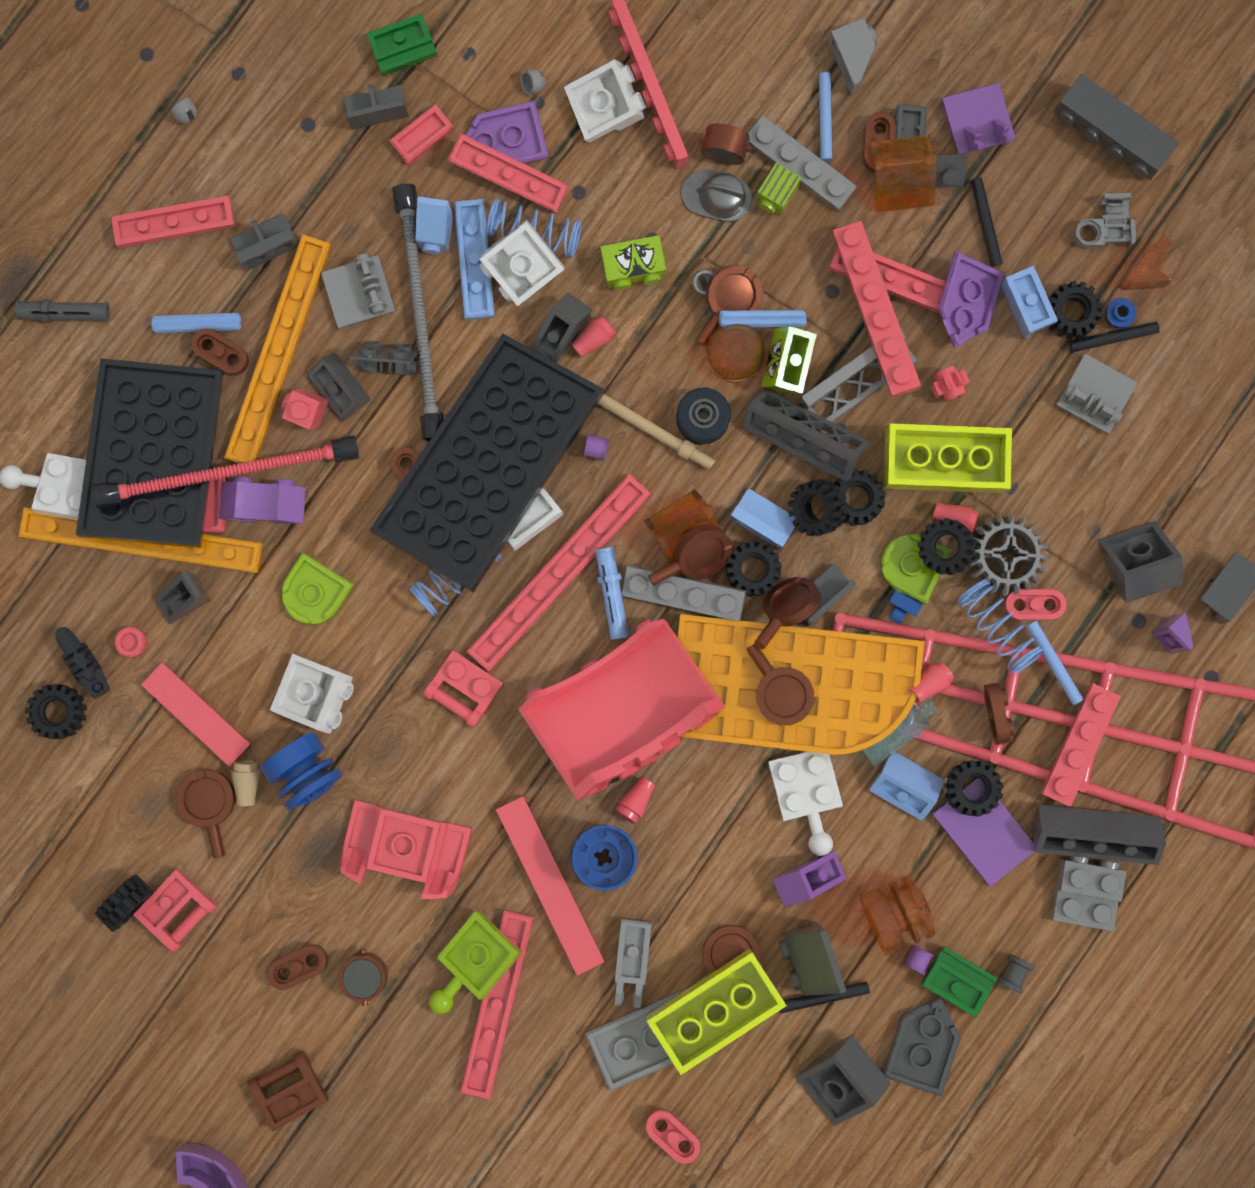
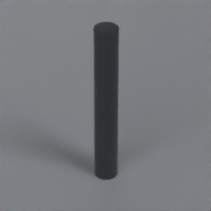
M975 178L970 182L991 267L1002 265L1003 261L983 179Z
M1156 321L1069 341V349L1071 353L1153 335L1160 332V327Z
M866 981L845 986L847 992L841 994L808 995L783 1000L786 1007L781 1009L779 1013L782 1014L870 994L869 986Z

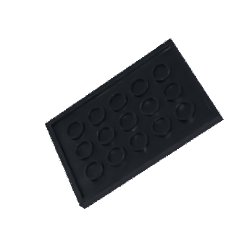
M100 358L76 529L78 537L202 547L210 481L206 480V482L203 481L198 484L195 482V484L191 483V485L187 484L182 487L179 485V487L175 486V488L171 487V489L167 488L166 490L163 488V490L159 489V491L155 490V492L151 491V493L147 491V493H140L139 495L129 496L128 499H122V504L100 509L96 507L92 485L118 481V484L126 483V485L138 484L139 482L142 483L143 481L150 482V480L154 481L159 478L162 480V478L166 479V477L170 478V476L174 477L175 475L178 477V475L182 476V474L186 475V473L190 474V472H201L206 469L209 471L212 468L223 381L222 370Z

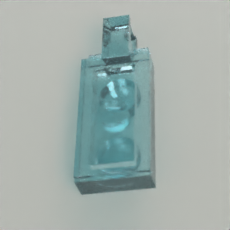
M930 699L919 707L913 704L906 718L890 735L880 742L863 749V752L874 767L924 732V729L929 726L926 720L938 712L937 707Z

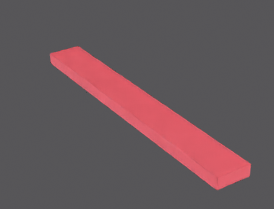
M628 474L466 652L490 672L596 556L595 550L602 549L651 496V493L633 476Z

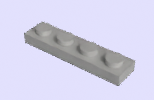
M763 115L748 133L750 136L749 146H752V149L772 164L777 162L802 177L800 185L835 211L839 212L856 190L857 185Z
M633 565L627 566L622 596L738 622L741 620L747 590L694 580L679 575H673L653 586L648 575L656 570Z

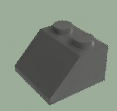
M1155 521L1099 540V546L1113 585L1126 603L1183 584L1182 556Z
M852 1035L831 1046L796 1076L835 1126L875 1106L891 1085Z

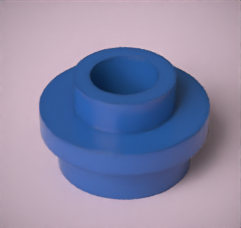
M1114 299L1106 308V319L1116 328H1126L1134 322L1136 308L1128 299ZM1123 308L1126 311V317L1119 316L1117 309Z

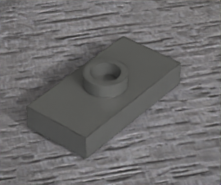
M897 104L893 162L924 156L927 107Z

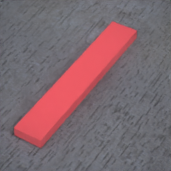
M522 796L496 809L576 975L578 976L604 963L605 960L525 797Z
M505 909L503 911L499 930L523 953L481 1002L460 1093L488 1100L491 1098L534 916Z

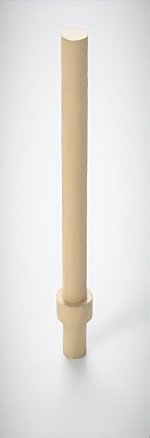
M604 394L598 404L678 451L677 455L687 461L691 459L708 470L715 463V459L696 449L697 445L687 439L685 441L679 439Z

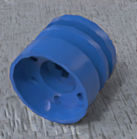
M310 732L293 741L259 767L270 784H275L282 780H285L287 783L277 794L279 798H284L291 793L295 795L284 804L288 811L312 803L327 793L334 783L343 776L340 769H335L325 774L324 771L334 763L332 758L320 763L317 762L316 758L323 752L325 747L315 732Z
M610 825L590 827L580 833L574 841L570 853L571 867L576 877L588 887L601 891L614 890L627 883L635 872L638 860L636 846L630 836L620 828ZM606 849L608 850L607 856L610 858V862H603L599 866L597 865L598 859L594 855L596 851L602 852Z

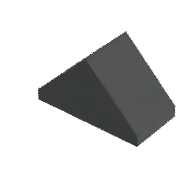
M184 571L155 598V601L169 624H172L211 601L197 576Z

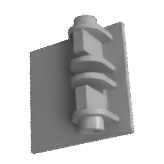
M361 254L356 257V262L321 272L338 329L395 312L378 255L369 257L368 254Z
M1085 353L1056 405L1110 434L1115 423L1117 424L1123 415L1121 412L1138 382Z

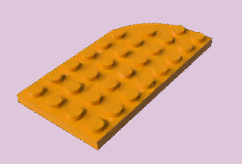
M680 614L678 639L725 706L720 713L698 731L693 728L681 737L830 755H844L866 749L890 735L906 718L917 698L908 689L920 684L924 641L781 626L766 648L761 649V651L774 669L791 667L801 671L810 680L814 689V703L810 713L802 721L793 725L775 724L770 722L760 712L757 705L756 690L764 675L746 650L755 644V640L767 624Z

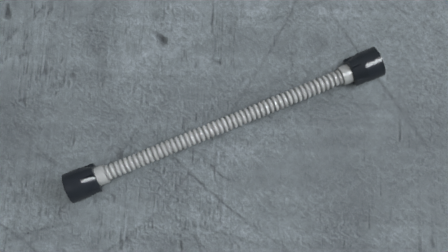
M400 184L394 186L392 192L395 213H400V219L403 221L405 250L407 251L406 258L410 277L409 283L415 318L414 324L420 359L419 366L420 373L422 374V389H424V415L420 416L422 440L430 441L443 422L444 416L443 413H439L438 406L435 404L433 374H431V359H429L431 356L429 355L430 348L427 337L426 315L424 314L425 307L413 221L415 218L414 211L417 209L416 186L413 184Z

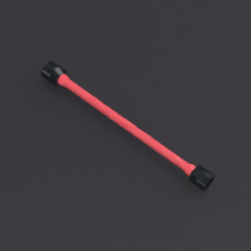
M355 435L330 440L331 444L324 445V447L318 448V450L314 449V451L311 449L310 451L306 450V452L302 451V453L295 452V454L283 455V457L282 455L275 458L269 457L268 459L264 458V460L260 459V461L256 460V462L253 460L248 463L244 462V464L237 463V465L225 466V468L222 466L221 468L217 467V469L213 468V470L209 469V471L206 469L201 472H190V474L186 473V475L182 474V476L178 475V477L175 475L174 477L170 476V478L166 477V479L162 478V480L159 478L158 480L143 481L138 484H118V481L92 485V491L96 507L100 509L122 504V499H128L129 496L139 495L140 493H147V491L151 493V491L155 492V490L159 491V489L163 490V488L166 490L167 488L171 489V487L175 488V486L179 487V485L182 487L187 484L191 485V483L195 484V482L198 484L199 482H206V480L210 481V479L213 481L214 479L218 480V478L222 479V477L226 478V476L229 478L238 474L245 475V473L249 474V472L253 473V471L257 472V470L260 472L265 469L269 470V468L276 469V467L280 468V466L284 467V465L288 466V464L291 466L292 464H299V462L301 464L303 462L307 463V461L311 462V460L315 461V459L316 461L323 458L327 460L334 459L335 463L359 459Z

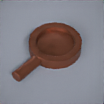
M728 265L718 269L711 276L706 286V301L713 315L696 340L704 346L708 343L719 327L720 311L759 310L763 301V287L760 279L752 270L740 265Z
M703 524L694 527L684 534L677 543L674 553L675 561L648 575L651 584L655 586L681 571L685 576L694 580L712 577L727 564L732 553L731 541L724 531L715 525Z
M801 577L789 578L780 582L768 592L763 601V610L770 621L755 640L757 647L765 649L781 626L798 624L809 618L817 610L821 601V593L812 579Z
M756 644L746 649L764 675L756 690V702L760 712L770 722L778 725H793L802 721L810 713L814 703V689L810 680L801 671L791 667L774 669Z
M198 770L187 775L179 784L176 792V806L181 817L189 824L197 827H206L213 858L226 856L218 824L224 822L233 811L236 803L235 789L231 781L223 773L214 770Z
M726 925L718 927L709 934L704 943L703 960L705 967L711 974L749 948L760 963L761 950L759 943L750 931L741 926Z

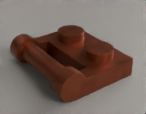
M303 1050L294 1054V1059L260 1078L255 1076L247 1081L248 1087L272 1132L329 1100L311 1066L307 1054ZM298 1070L301 1071L304 1078L270 1097L267 1096L265 1088Z

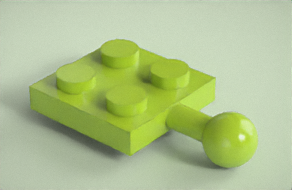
M475 911L437 957L455 976L444 989L436 990L431 994L429 1006L436 1014H446L452 1009L453 997L463 984L479 1000L485 999L523 953L480 911Z

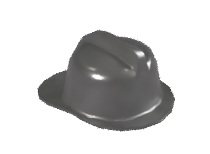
M700 170L692 173L685 179L681 190L683 203L691 212L721 221L732 222L741 219L748 213L752 201L750 189L742 179L730 173L712 170Z

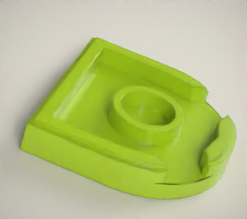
M908 534L900 536L890 542L882 554V575L891 588H896L900 592L926 605L941 574L925 566L923 559L919 557L918 552H920V548L917 547V544L921 541L920 535ZM936 543V552L939 557L948 559L952 549Z
M302 552L283 582L282 601L287 613L295 620L310 625L321 624L330 620L338 612L355 585Z

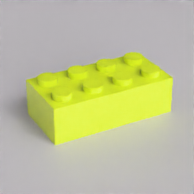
M890 423L885 429L883 489L1004 494L1011 489L1012 428Z
M749 948L648 1014L646 1021L674 1066L682 1075L786 1007V1004Z

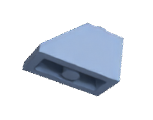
M418 196L416 242L418 247L422 248V251L427 254L439 255L440 251L448 252L454 217L448 201Z

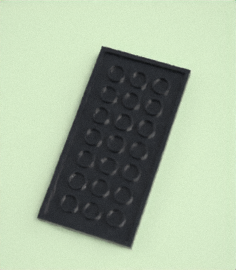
M502 333L370 528L371 533L473 593L605 394L604 389Z

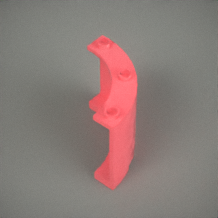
M665 619L656 621L645 620L636 627L634 635L599 661L595 659L588 662L581 668V672L545 689L538 687L529 692L525 697L526 701L518 709L578 801L608 787L607 784L613 778L618 776L622 781L654 762L682 743L681 736L693 728L698 731L725 708Z

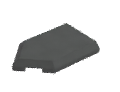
M941 997L901 1016L883 1074L886 1078L942 1097L961 1037Z

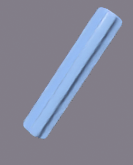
M802 310L720 311L719 325L723 328L804 327L807 316L806 312Z
M238 313L153 316L151 326L155 333L197 332L201 329L231 331L240 330L242 321Z

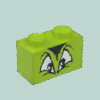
M659 235L600 246L607 288L614 287L616 291L631 288L634 283L643 282L644 285H652L661 282V278L666 277V266Z
M790 326L775 328L761 387L785 394L803 393L816 334Z

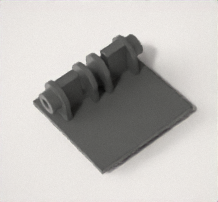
M364 341V345L360 344L350 355V359H355L356 368H362L363 372H378V362H380V373H384L385 362H389V374H393L395 363V374L410 376L411 373H417L418 363L414 359L419 352L418 349H412L410 344L396 343L394 347L382 346V343L379 341Z

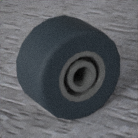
M708 387L696 388L686 393L680 400L676 413L677 426L681 434L690 442L699 445L711 444L719 440L726 433L731 419L730 406L726 398L717 390Z

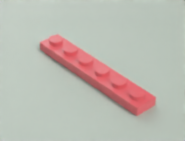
M611 0V10L608 11L613 28L618 27L622 36L619 37L622 51L625 55L629 53L633 63L630 64V69L634 74L635 81H641L644 89L641 91V96L645 101L646 108H652L655 116L652 118L654 129L657 135L662 134L666 144L663 145L665 156L668 162H674L676 169L687 166V151L625 0Z
M862 221L834 229L832 232L834 241L891 398L919 390L921 383Z

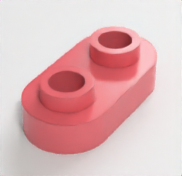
M1020 589L1019 595H1015L1013 591L1004 600L1005 613L1008 615L1011 611H1014V614L1010 616L1014 620H1054L1061 617L1067 607L1064 595L1054 589H1030L1028 591ZM1016 600H1020L1023 603L1021 611L1014 608ZM1046 600H1050L1053 603L1051 611L1046 610L1044 607Z
M656 1109L649 1114L646 1120V1131L655 1143L681 1164H688L697 1159L700 1153V1142L695 1133L669 1110ZM663 1119L667 1122V1126L665 1129H658L655 1125L656 1122ZM686 1140L690 1143V1147L687 1150H681L679 1143Z

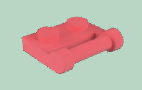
M452 650L434 679L427 686L423 696L428 700L434 699L466 720V725L474 729L504 683ZM443 682H447L477 702L478 705L475 710H471L439 689Z
M176 869L133 915L168 949L176 952L182 945L181 941L208 912L212 913L218 905L180 869ZM193 898L199 905L172 934L169 933L165 927Z

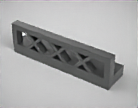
M766 388L748 405L742 428L845 482L852 477L857 460L868 449L870 444L866 439ZM766 400L777 407H769L763 402ZM790 416H797L803 419V421H797ZM816 430H824L829 434H822ZM843 443H849L857 448L853 450L843 445Z

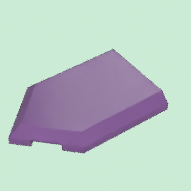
M535 101L477 114L466 133V136L524 164L549 158Z
M957 251L954 252L938 306L953 347H957L973 336L988 330L1004 276L1003 272Z

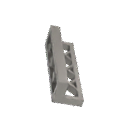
M873 346L803 395L799 401L801 406L817 414L812 407L820 401L833 403L832 415L826 418L833 422L884 386L886 383L882 371L880 380L875 384L862 382L865 369L868 367L880 369L879 363H875L878 360ZM909 350L913 364H915L917 359ZM859 374L858 381L851 380ZM844 384L857 386L856 397L851 401L838 399L840 387ZM861 387L868 388L867 390L861 393ZM835 391L834 398L827 397ZM837 404H842V405H844L843 407H841L839 410L836 411V409H837Z

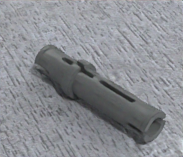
M43 299L42 302L16 301L15 317L17 320H43L44 323H52L53 320L108 322L110 319V306L108 302L68 303L52 302L51 299Z

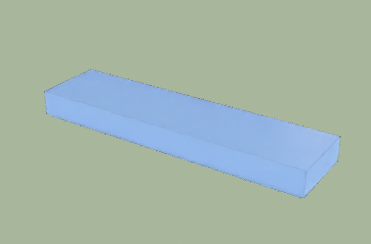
M484 199L455 201L465 320L495 318L492 279L488 278L480 268L482 262L479 260L481 254L489 248L488 236L486 234L487 224Z

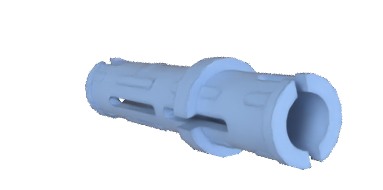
M614 547L597 549L595 553L600 577H597L598 583H601L610 639L628 637L630 635L628 633L619 582L622 577L621 573L617 571Z

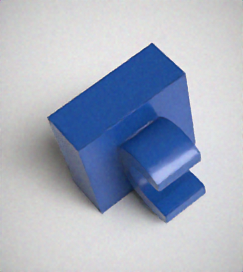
M896 588L889 596V601L895 604L889 618L898 624H901L907 612L916 617L922 607L921 602L900 592Z

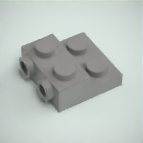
M1070 856V860L1060 859L1051 920L1114 931L1118 902H1122L1127 871L1119 870V863L1101 860L1100 866L1088 864L1089 858Z

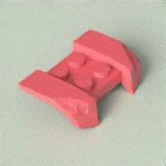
M354 800L339 863L340 872L361 885L362 881L366 878L368 869L425 883L421 899L447 898L454 892L459 880L472 828L445 821L439 822Z

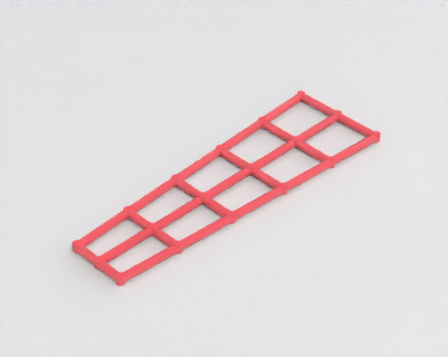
M837 613L834 616L831 631L843 632L844 626L924 641L921 675L929 665L934 642L997 654L1002 642L987 643L985 639L844 613ZM1006 643L1001 649L1000 654L1006 653L1018 647V645ZM1025 647L1015 657L1010 667L1023 655H1025L1027 652L1034 648ZM1015 651V652H1013V653H1011V654H1008V655H1006V656H1011V658H1012V656H1013L1017 651ZM1056 652L1063 666L1101 673L1099 686L1109 691L1114 675L1191 689L1179 742L1108 724L1104 736L1176 754L1165 807L1090 783L1089 779L1095 755L1078 792L1152 816H1158L1161 819L1255 849V826L1253 834L1250 835L1177 811L1189 757L1255 774V761L1192 745L1204 692L1255 701L1254 688ZM1042 654L1035 660L1047 663ZM1008 670L1004 687L1008 696V706H1005L1007 718H1010L1011 712L1071 727L1075 718L1074 715L1015 701L1014 698L1021 671L1012 674V671ZM951 684L949 689L938 693L986 706L983 692ZM915 702L906 718L894 730V732L1046 781L1051 771L1050 769L1001 754L1003 744L996 745L993 738L990 750L914 726L919 704Z

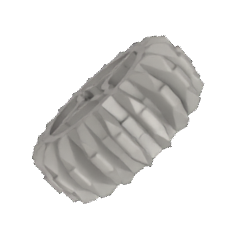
M1012 514L1006 516L1005 523L1001 515H997L994 517V524L989 519L983 522L985 530L981 527H977L974 530L979 538L973 537L976 542V548L974 549L976 555L974 560H971L972 563L969 567L976 565L977 570L971 574V577L976 578L981 575L983 577L982 580L986 579L987 582H990V586H993V588L989 592L992 594L1000 586L1001 596H1007L1009 588L1011 592L1014 591L1015 595H1019L1020 586L1028 591L1031 589L1029 581L1035 584L1039 583L1040 578L1035 572H1046V568L1039 564V562L1049 560V556L1040 553V551L1047 549L1048 545L1046 543L1039 545L1037 541L1044 536L1042 532L1036 535L1031 533L1036 527L1034 523H1031L1026 528L1023 527L1025 524L1024 517H1020L1016 524H1014V516ZM1004 532V538L1001 539L998 548L985 549L988 539L994 533ZM1013 534L1019 536L1026 543L1029 552L1017 546L1016 536H1013ZM1009 549V553L1012 552L1013 556L1017 557L1006 562L1004 561L1005 558H1002L1001 554L998 553ZM985 558L997 564L998 574H1001V577L995 575L988 568ZM1029 562L1026 571L1021 577L1010 579L1016 563Z

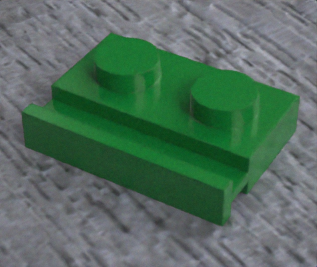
M422 13L366 33L382 77L438 56Z
M942 946L940 953L933 961L921 985L970 1015L977 1017L998 978L947 947Z

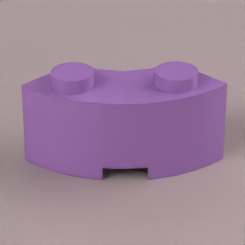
M234 477V481L222 483L219 519L256 523V520L274 521V524H303L306 488L294 486V481L287 479H276V484L252 483V478Z
M183 1144L175 1151L177 1184L190 1185L194 1188H248L237 1166L216 1149L200 1144Z

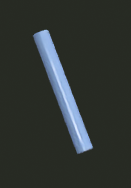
M821 72L819 73L820 159L824 162L832 161L831 73Z
M1034 621L1026 626L1032 637H1035L1036 645L1042 646V649H1044L1042 655L1072 705L1084 700L1038 622Z

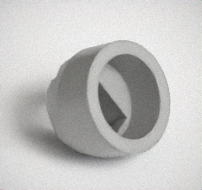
M530 69L524 70L521 73L520 82L523 91L529 95L543 90L546 79L540 70Z
M189 97L178 102L170 110L174 118L183 124L190 123V119L195 120L197 116L196 107Z
M699 270L693 275L692 287L696 292L706 294V289H703L698 277L702 275L707 286L713 273L708 270Z

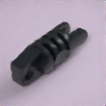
M58 627L54 634L56 635L55 638L58 641V645L64 652L61 658L76 681L94 699L110 691V687L102 672V667L85 642L80 643L75 634L70 631V628Z

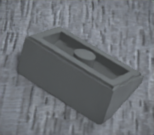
M337 354L324 356L306 374L321 395L329 399L328 404L341 421H345L371 400Z

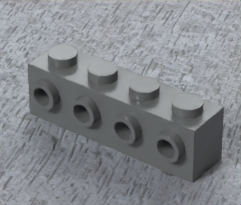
M1083 74L1079 75L1054 110L1064 124L1073 125L1082 132L1088 141L1100 144L1107 149V153L1112 158L1124 161L1131 166V170L1136 175L1143 178L1146 177L1149 180L1160 170L1179 144L1178 141Z
M1038 804L1032 823L1036 853L1158 865L1166 846L1162 820L1158 816Z

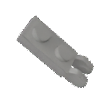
M621 919L615 973L617 985L614 1006H621L624 1000V983L636 984L635 993H633V1008H641L643 985L646 983L652 922Z

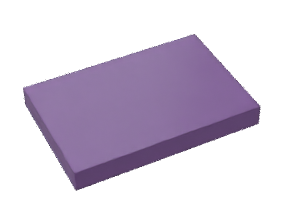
M976 777L963 788V793L969 800H978L985 793V784L982 779ZM949 800L931 813L990 887L1035 852L1032 840L1000 800L998 801V807L993 808L991 813L977 817L959 813L955 808H952Z

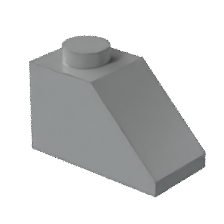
M865 18L831 31L828 41L851 95L857 92L877 43L876 33L872 26L868 27Z

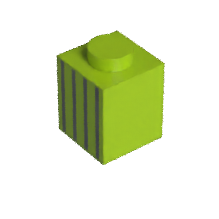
M776 162L758 190L755 201L759 203V207L769 214L777 213L781 216L798 189L802 177Z

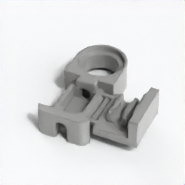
M1104 193L1101 197V206H1105V215H1102L1101 219H1085L1081 221L1073 231L1074 243L1082 249H1101L1105 244L1128 243V248H1130L1136 242L1135 220L1133 218L1129 219V199L1131 198V193ZM1106 202H1121V203H1108V204H1106ZM1082 227H1090L1094 230L1095 239L1088 242L1081 238L1080 229Z

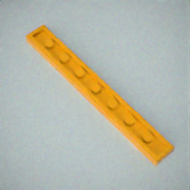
M304 234L301 236L224 456L226 460L239 464L252 462L253 460L256 462L258 460L320 282L321 272H323L332 247L331 243Z
M23 507L18 535L20 538L259 573L263 549L262 543L203 534L202 547L196 548L78 537L76 535L78 520L34 513L31 508Z

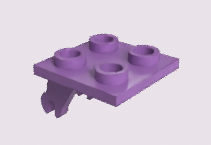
M999 83L941 99L957 154L980 151L1002 143H1010L1016 139Z

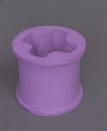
M588 434L584 457L589 456L605 461L609 438L605 439Z
M912 944L913 947L903 964L925 975L924 972L934 955Z

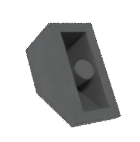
M568 292L552 306L530 349L558 363L581 332L592 309Z

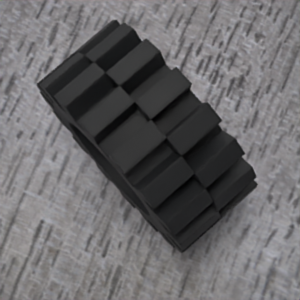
M1071 281L1068 285L1065 283L1053 292L1048 299L1058 321L1049 327L1051 331L1056 329L1058 331L1056 335L1059 337L1066 335V339H1072L1073 337L1078 339L1085 334L1087 335L1098 325V321L1103 315L1101 310L1104 307L1103 303L1098 301L1101 298L1100 294L1095 295L1093 293L1095 290L1093 286L1087 288L1085 287V282L1081 281L1080 284H1076V281ZM1077 300L1083 305L1085 313L1081 320L1072 321L1065 317L1063 305L1066 301Z
M854 469L852 477L847 482L839 478L835 481L833 486L838 485L841 488L838 495L844 494L846 497L848 489L858 486L865 489L869 497L868 504L862 509H854L848 505L846 499L841 500L842 504H847L848 508L842 510V513L847 514V516L841 522L845 524L850 523L851 526L859 524L862 526L880 514L885 505L884 498L886 497V492L882 489L883 483L878 482L875 474L870 475L867 470L858 471V469Z
M818 479L803 483L795 488L797 491L792 492L790 495L795 500L788 501V507H793V511L788 513L789 517L795 516L796 518L792 521L794 526L801 525L798 531L801 533L807 532V536L815 535L816 537L833 532L836 528L841 527L843 524L841 520L846 519L847 514L842 513V510L848 508L847 504H842L841 502L846 497L844 494L838 495V492L841 490L838 485L832 487V481ZM814 496L818 497L824 505V516L822 519H818L812 512L811 501Z
M944 518V520L938 519L934 521V524H928L925 527L927 530L921 532V541L917 544V547L920 548L918 554L923 559L924 565L942 575H955L956 572H963V568L966 566L969 567L972 563V557L975 558L976 552H974L976 542L973 539L974 535L962 523L949 518ZM946 535L955 537L958 542L957 553L948 559L939 557L936 552L937 541Z
M761 541L742 543L732 551L726 564L727 580L730 581L731 587L747 590L746 595L748 597L762 596L769 592L780 578L782 566L781 562H779V555L773 551L770 545L767 546ZM752 557L760 559L765 565L764 576L755 581L747 579L742 573L743 562Z
M44 685L41 690H35L33 692L35 696L27 701V703H30V707L25 708V713H29L30 717L26 718L27 723L32 724L31 730L38 732V736L43 738L66 739L68 736H73L76 734V730H80L83 727L81 722L86 721L87 716L83 714L84 710H87V705L82 703L84 701L83 696L78 695L76 689L66 685ZM54 700L62 701L67 707L66 718L58 724L50 722L46 717V708Z
M964 761L952 768L953 771L948 773L946 777L948 778L947 783L944 784V788L947 791L945 796L946 799H949V804L952 808H955L959 813L977 817L989 814L993 808L998 807L999 799L1003 798L1001 789L1004 788V784L1000 781L1002 777L999 773H996L992 765H988L983 761ZM971 776L979 777L985 784L984 795L974 801L969 800L964 795L962 789L964 781Z
M135 874L130 879H127L123 885H120L114 893H111L108 899L104 900L96 910L95 915L111 932H115L134 916L133 914L147 901L154 891Z

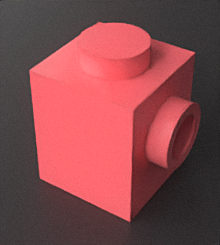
M303 388L292 390L291 393L288 392L283 400L281 408L284 410L282 419L308 430L318 428L329 399Z

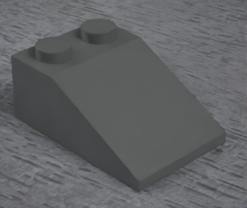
M815 921L782 933L784 941L779 942L784 959L791 960L794 970L790 971L789 975L795 990L800 988L804 996L847 992L827 932L819 923Z

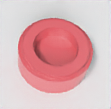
M123 628L115 637V648L122 656L129 658L138 657L146 650L147 637L138 628Z

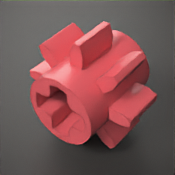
M950 366L934 374L936 382L932 383L931 388L936 399L943 396L947 403L967 394L965 386L970 383L965 369L958 372L955 366Z

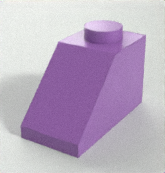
M832 851L825 856H820L773 878V881L784 907H789L811 900L847 878L835 851Z

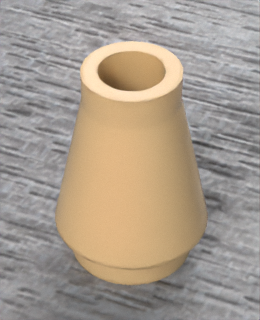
M258 761L233 762V769L230 771L237 798V806H254L261 770L258 768Z

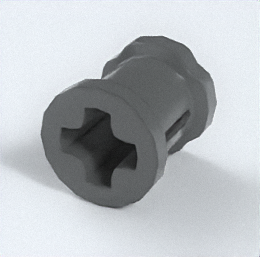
M1010 954L1008 957L1010 959L1009 965L1003 976L998 977L997 982L1022 994L1024 991L1022 985L1028 973L1034 971L1035 966Z

